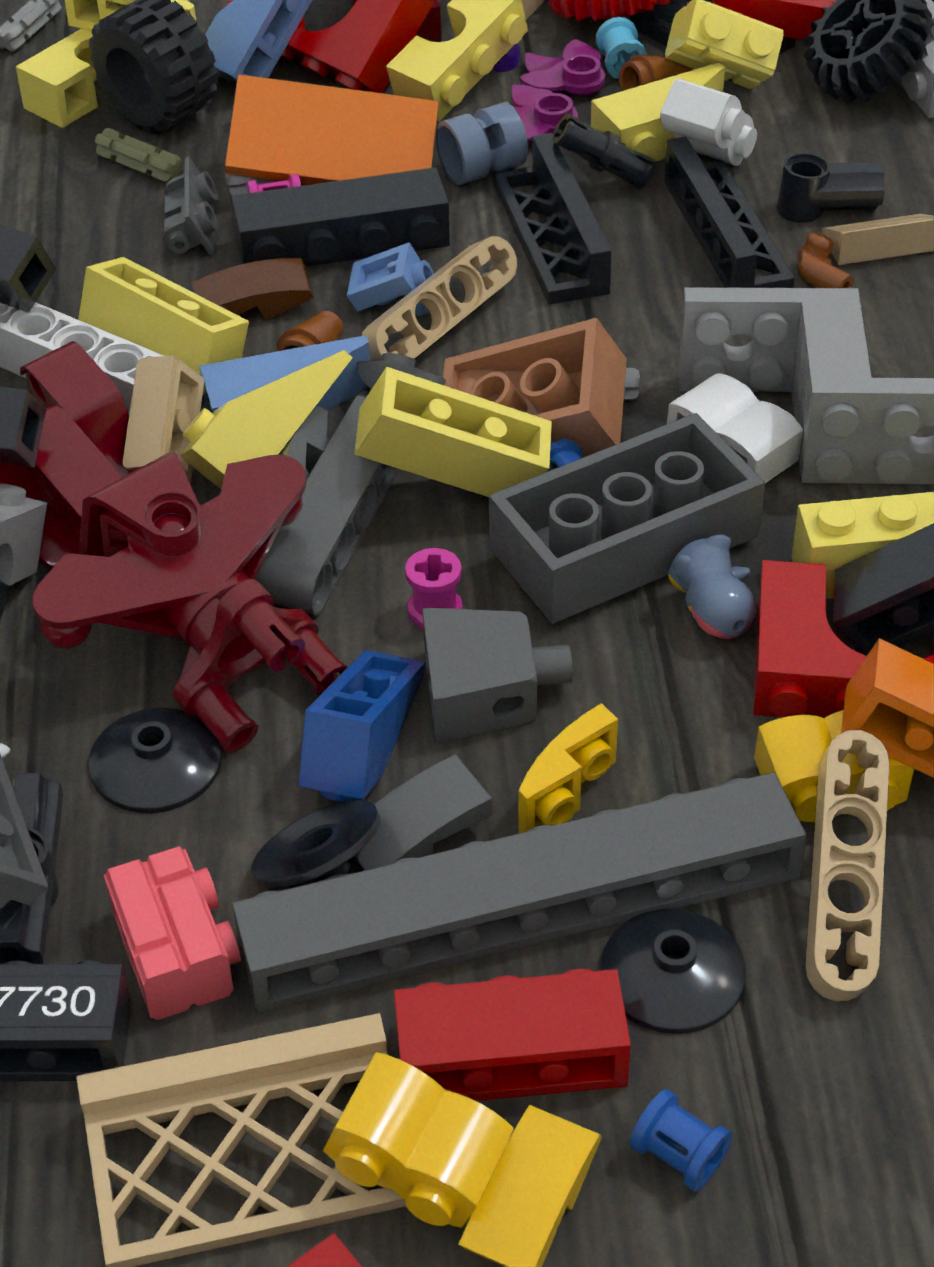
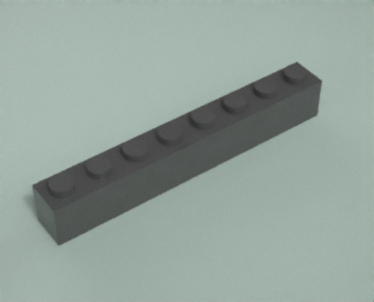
M775 772L752 778H736L723 785L686 794H670L657 801L619 810L608 809L590 817L553 826L541 825L524 833L495 840L470 842L457 849L420 858H404L391 865L349 875H333L320 882L283 891H267L253 898L233 902L232 905L239 947L258 1014L626 922L646 912L661 909H677L800 878L806 833Z

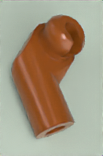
M817 232L809 233L804 247L800 246L797 253L798 271L801 278L816 288H852L853 276L831 265V259L828 256L834 248L833 240Z

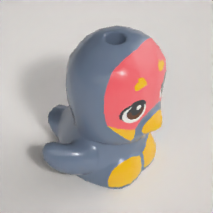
M723 534L712 535L707 539L695 540L686 545L675 557L668 572V579L676 589L687 592L685 596L686 606L691 611L699 627L709 635L722 639H734L745 634L752 627L756 619L758 605L750 589L742 582L750 574V569L740 566L732 567L729 553L731 539Z

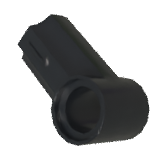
M806 152L789 155L783 164L777 210L786 219L796 222H809L819 218L823 210L877 209L878 206H882L885 195L884 169L881 162L828 163L823 157Z

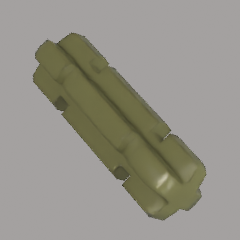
M105 128L102 134H97L94 142L97 143V154L108 160L116 161L118 164L147 176H152L154 179L164 183L180 176L182 173L180 168L181 159L176 154L161 150L156 146L129 135H124L111 128Z

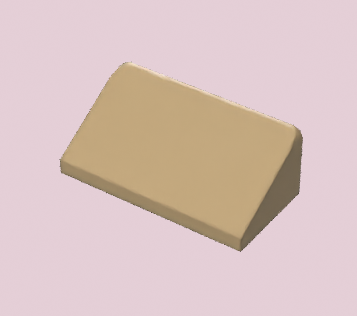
M915 214L822 228V234L833 240L834 248L831 253L838 265L934 251V216Z
M174 355L142 358L137 362L122 463L123 467L134 472L174 450L190 483L193 467L179 455L190 443L183 436V433L200 413L205 379Z

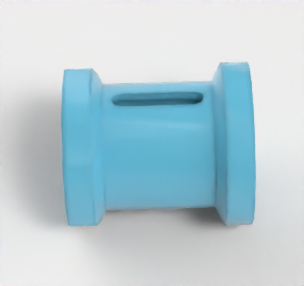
M622 17L612 18L605 21L599 27L596 33V44L599 51L606 57L604 63L608 73L614 78H619L622 65L628 62L634 55H647L644 46L638 41V32L635 25L629 19Z

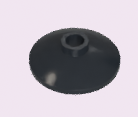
M149 708L121 717L98 736L89 755V771L94 787L111 804L121 809L138 813L165 812L192 802L211 786L220 770L221 748L219 741L198 716H189L184 710L175 708Z
M365 800L344 801L326 806L296 820L273 836L259 850L251 866L253 876L262 886L279 888L310 881L316 883L333 875L346 874L351 868L349 860L363 849L379 828L381 817L376 806Z
M661 909L646 912L622 924L608 940L601 963V971L618 970L626 1017L640 1026L663 1033L680 1034L696 1032L720 1022L738 1004L746 979L743 954L730 933L718 923L703 915L678 909ZM666 955H679L684 958L671 959L666 957Z

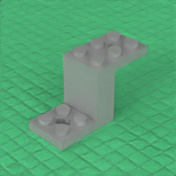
M684 287L678 373L679 391H690L715 374H725L745 384L752 392H791L794 418L803 428L799 455L801 483L934 484V435L923 438L913 436L919 428L926 426L934 427V378L871 377L858 288ZM737 334H744L753 338L750 343L740 347L730 346L725 343L729 337Z

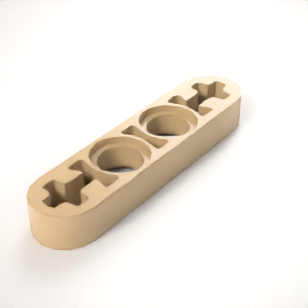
M492 236L470 245L369 324L363 331L362 336L366 335L369 341L370 361H379L382 359L383 353H388L384 346L389 339L388 335L399 331L405 338L399 339L389 348L390 353L401 354L415 359L514 277L517 269V257L508 241L501 237ZM492 258L494 264L491 265L490 272L480 275L476 268L483 266ZM451 276L459 278L465 288L463 303L458 302L450 292L449 282ZM418 302L424 304L430 311L432 324L429 330L422 328L415 317V308Z
M848 730L837 735L824 752L818 773L806 972L813 989L824 998L836 1002L849 1001L858 997L876 977L880 958L889 758L882 742L872 734L861 730ZM848 753L857 755L858 766L866 768L857 781L855 794H844L850 786V766L842 763ZM840 814H849L857 817L867 828V843L860 846H850L840 841L833 831V818ZM836 880H847L854 883L864 896L863 910L857 913H846L837 909L828 896L829 883ZM854 932L846 942V961L852 966H857L858 969H855L847 980L838 978L837 966L826 963V961L830 960L838 950L841 933Z

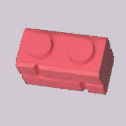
M178 846L150 855L146 862H141L137 859L107 869L104 880L111 910L150 1018L158 1021L187 1011L192 1004H196L199 1007L230 996L234 990L230 965L241 962V957L229 921L215 924L210 912L219 908V902L207 867L194 871L186 849Z

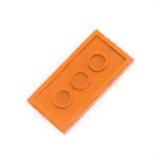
M238 74L225 173L275 181L289 180L290 174H298L301 184L312 185L431 168L439 101Z

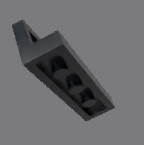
M552 133L532 136V166L493 172V185L548 305L610 294L612 250L559 146L552 142L554 139ZM534 184L536 186V189L531 194L511 189ZM531 212H535L550 218L543 224L527 217ZM548 241L564 248L557 254L540 247ZM561 271L579 277L580 280L556 284L554 278Z
M686 136L667 139L664 183L724 287L794 288L795 277L723 160L702 163ZM713 180H716V182H717V184H718L717 187H716L715 183L713 182ZM756 268L770 272L772 275L755 278Z

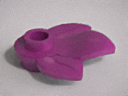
M577 39L567 44L560 58L526 53L525 69L527 74L520 77V82L527 86L544 88L550 91L565 90L575 97L590 96L605 84V72L601 68L600 63L601 54L593 47Z
M512 85L511 97L513 107L524 125L527 142H531L532 136L553 134L557 124L567 113L578 118V112L573 107V101L570 97L560 93H553L544 88Z

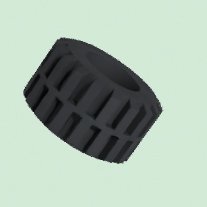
M135 0L99 20V23L94 25L91 31L93 37L89 38V48L92 52L90 59L96 72L97 81L103 88L109 102L116 107L118 113L124 119H129L136 128H144L148 133L164 132L211 103V98L216 95L217 87L215 83L218 81V71L214 67L216 62L214 53L209 48L207 43L209 41L205 33L201 32L197 26V21L191 14L188 15L183 6L178 2H171L170 0Z

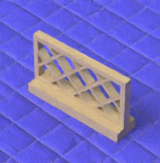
M380 1013L77 1076L80 1104L85 1118L106 1267L144 1265L405 1207V1200L392 1189L384 1187L367 1191L344 1177L336 1166L332 1169L300 1149L321 1116L335 1125L339 1121L343 1112L330 1103L343 1084L360 1081L376 1052L387 1055L386 1037ZM324 1088L319 1097L309 1092ZM289 1096L310 1109L288 1141L255 1121L264 1106L271 1099ZM249 1104L243 1113L233 1108ZM214 1112L234 1126L210 1158L180 1139L179 1136L193 1116ZM172 1121L167 1127V1129H164L163 1127L157 1124ZM138 1128L157 1140V1142L134 1174L108 1159L104 1135ZM245 1133H248L279 1153L257 1186L223 1166ZM169 1149L202 1169L179 1203L146 1183ZM290 1161L325 1181L310 1204L290 1208L268 1194ZM111 1177L124 1185L115 1199L113 1197ZM215 1177L248 1199L232 1221L211 1225L192 1213L191 1209ZM336 1189L347 1195L330 1199ZM137 1194L169 1214V1217L154 1238L125 1245L120 1244L117 1221ZM259 1206L270 1212L253 1216ZM181 1223L193 1229L175 1233Z

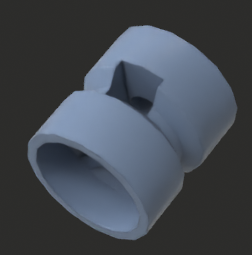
M508 102L479 109L474 117L470 114H463L440 121L436 127V147L440 162L449 179L456 185L484 178L489 173V170L499 172L522 166L527 160L528 143L524 125L515 108Z

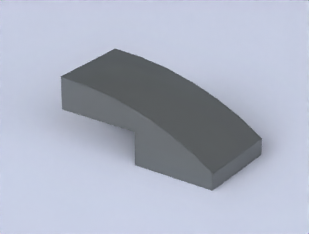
M455 754L412 777L374 804L381 817L379 828L372 839L351 860L359 871L362 872L391 865L404 858H420L432 855L434 843L492 816V798Z

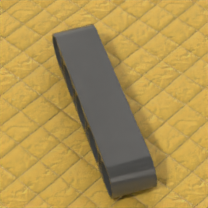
M358 395L353 400L306 480V489L302 495L303 506L298 518L291 524L280 527L255 578L272 596L273 605L287 609H302L306 613L316 616L323 611L400 470L354 455L359 409L367 396Z

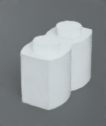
M680 78L674 79L660 112L661 123L664 129L673 132L675 138L686 136L698 154L716 160H723V162L735 166L740 165L743 157L747 158L755 146L757 130L754 128L751 116L742 110L738 97Z
M715 374L669 404L667 424L697 413L765 483L799 460L803 436L801 425L789 412L772 403L759 401L748 386L735 378L725 374Z

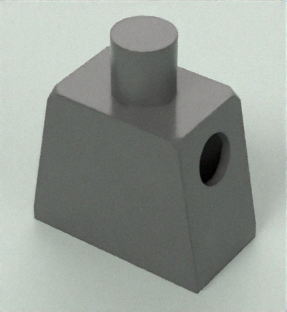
M448 608L423 609L424 650L435 743L529 724L537 718V685L572 683L573 681L572 657L569 644L532 647L528 618L520 611Z

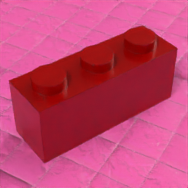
M573 969L559 975L527 978L507 975L484 982L452 985L431 982L421 984L415 988L394 990L399 1059L431 1077L446 1091L463 1095L475 1101L628 1087L631 1043L617 969L602 971Z

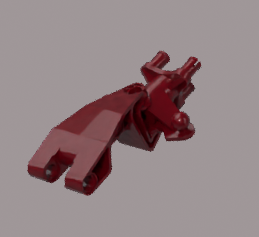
M71 341L20 368V375L26 374L30 388L47 411L34 468L0 463V484L21 487L26 490L25 497L47 503L38 562L51 571L37 585L33 593L32 602L34 613L40 621V630L45 640L56 648L71 649L80 646L88 638L94 623H103L182 639L190 649L180 680L173 689V698L189 716H198L220 742L222 749L228 753H234L244 748L258 732V724L249 718L227 692L231 684L248 672L267 663L271 670L281 671L285 669L283 661H287L299 671L312 686L313 691L320 696L348 666L341 662L318 636V626L304 610L274 607L272 596L259 581L255 580L280 527L291 524L300 514L303 506L302 495L306 489V471L302 464L294 458L285 455H268L229 463L226 467L220 495L200 505L181 461L174 450L134 472L123 467L122 462L129 414L123 396L114 382L77 342Z

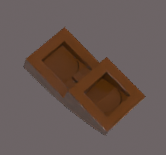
M301 258L268 259L245 263L209 274L192 282L195 294L236 315L257 306L266 321L314 298L307 269Z

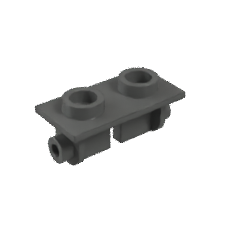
M190 156L185 157V174L174 177L167 182L164 188L165 215L167 218L164 219L163 240L165 245L174 253L182 254L202 244L211 256L215 254V231L219 229L214 213V201L218 200V192L211 176L206 171L200 173Z

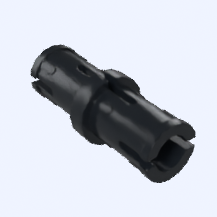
M570 113L565 114L555 128L552 142L581 156L589 162L590 168L598 172L605 170L624 179V181L638 189L645 186L652 176L655 160L626 146V144L620 142L617 134L609 130L603 133L585 124Z

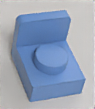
M406 243L354 262L347 297L357 312L374 305H387L400 296L408 295L432 276L434 272L426 260H420L411 244ZM418 302L415 313L417 316H422L429 313V309L424 304Z

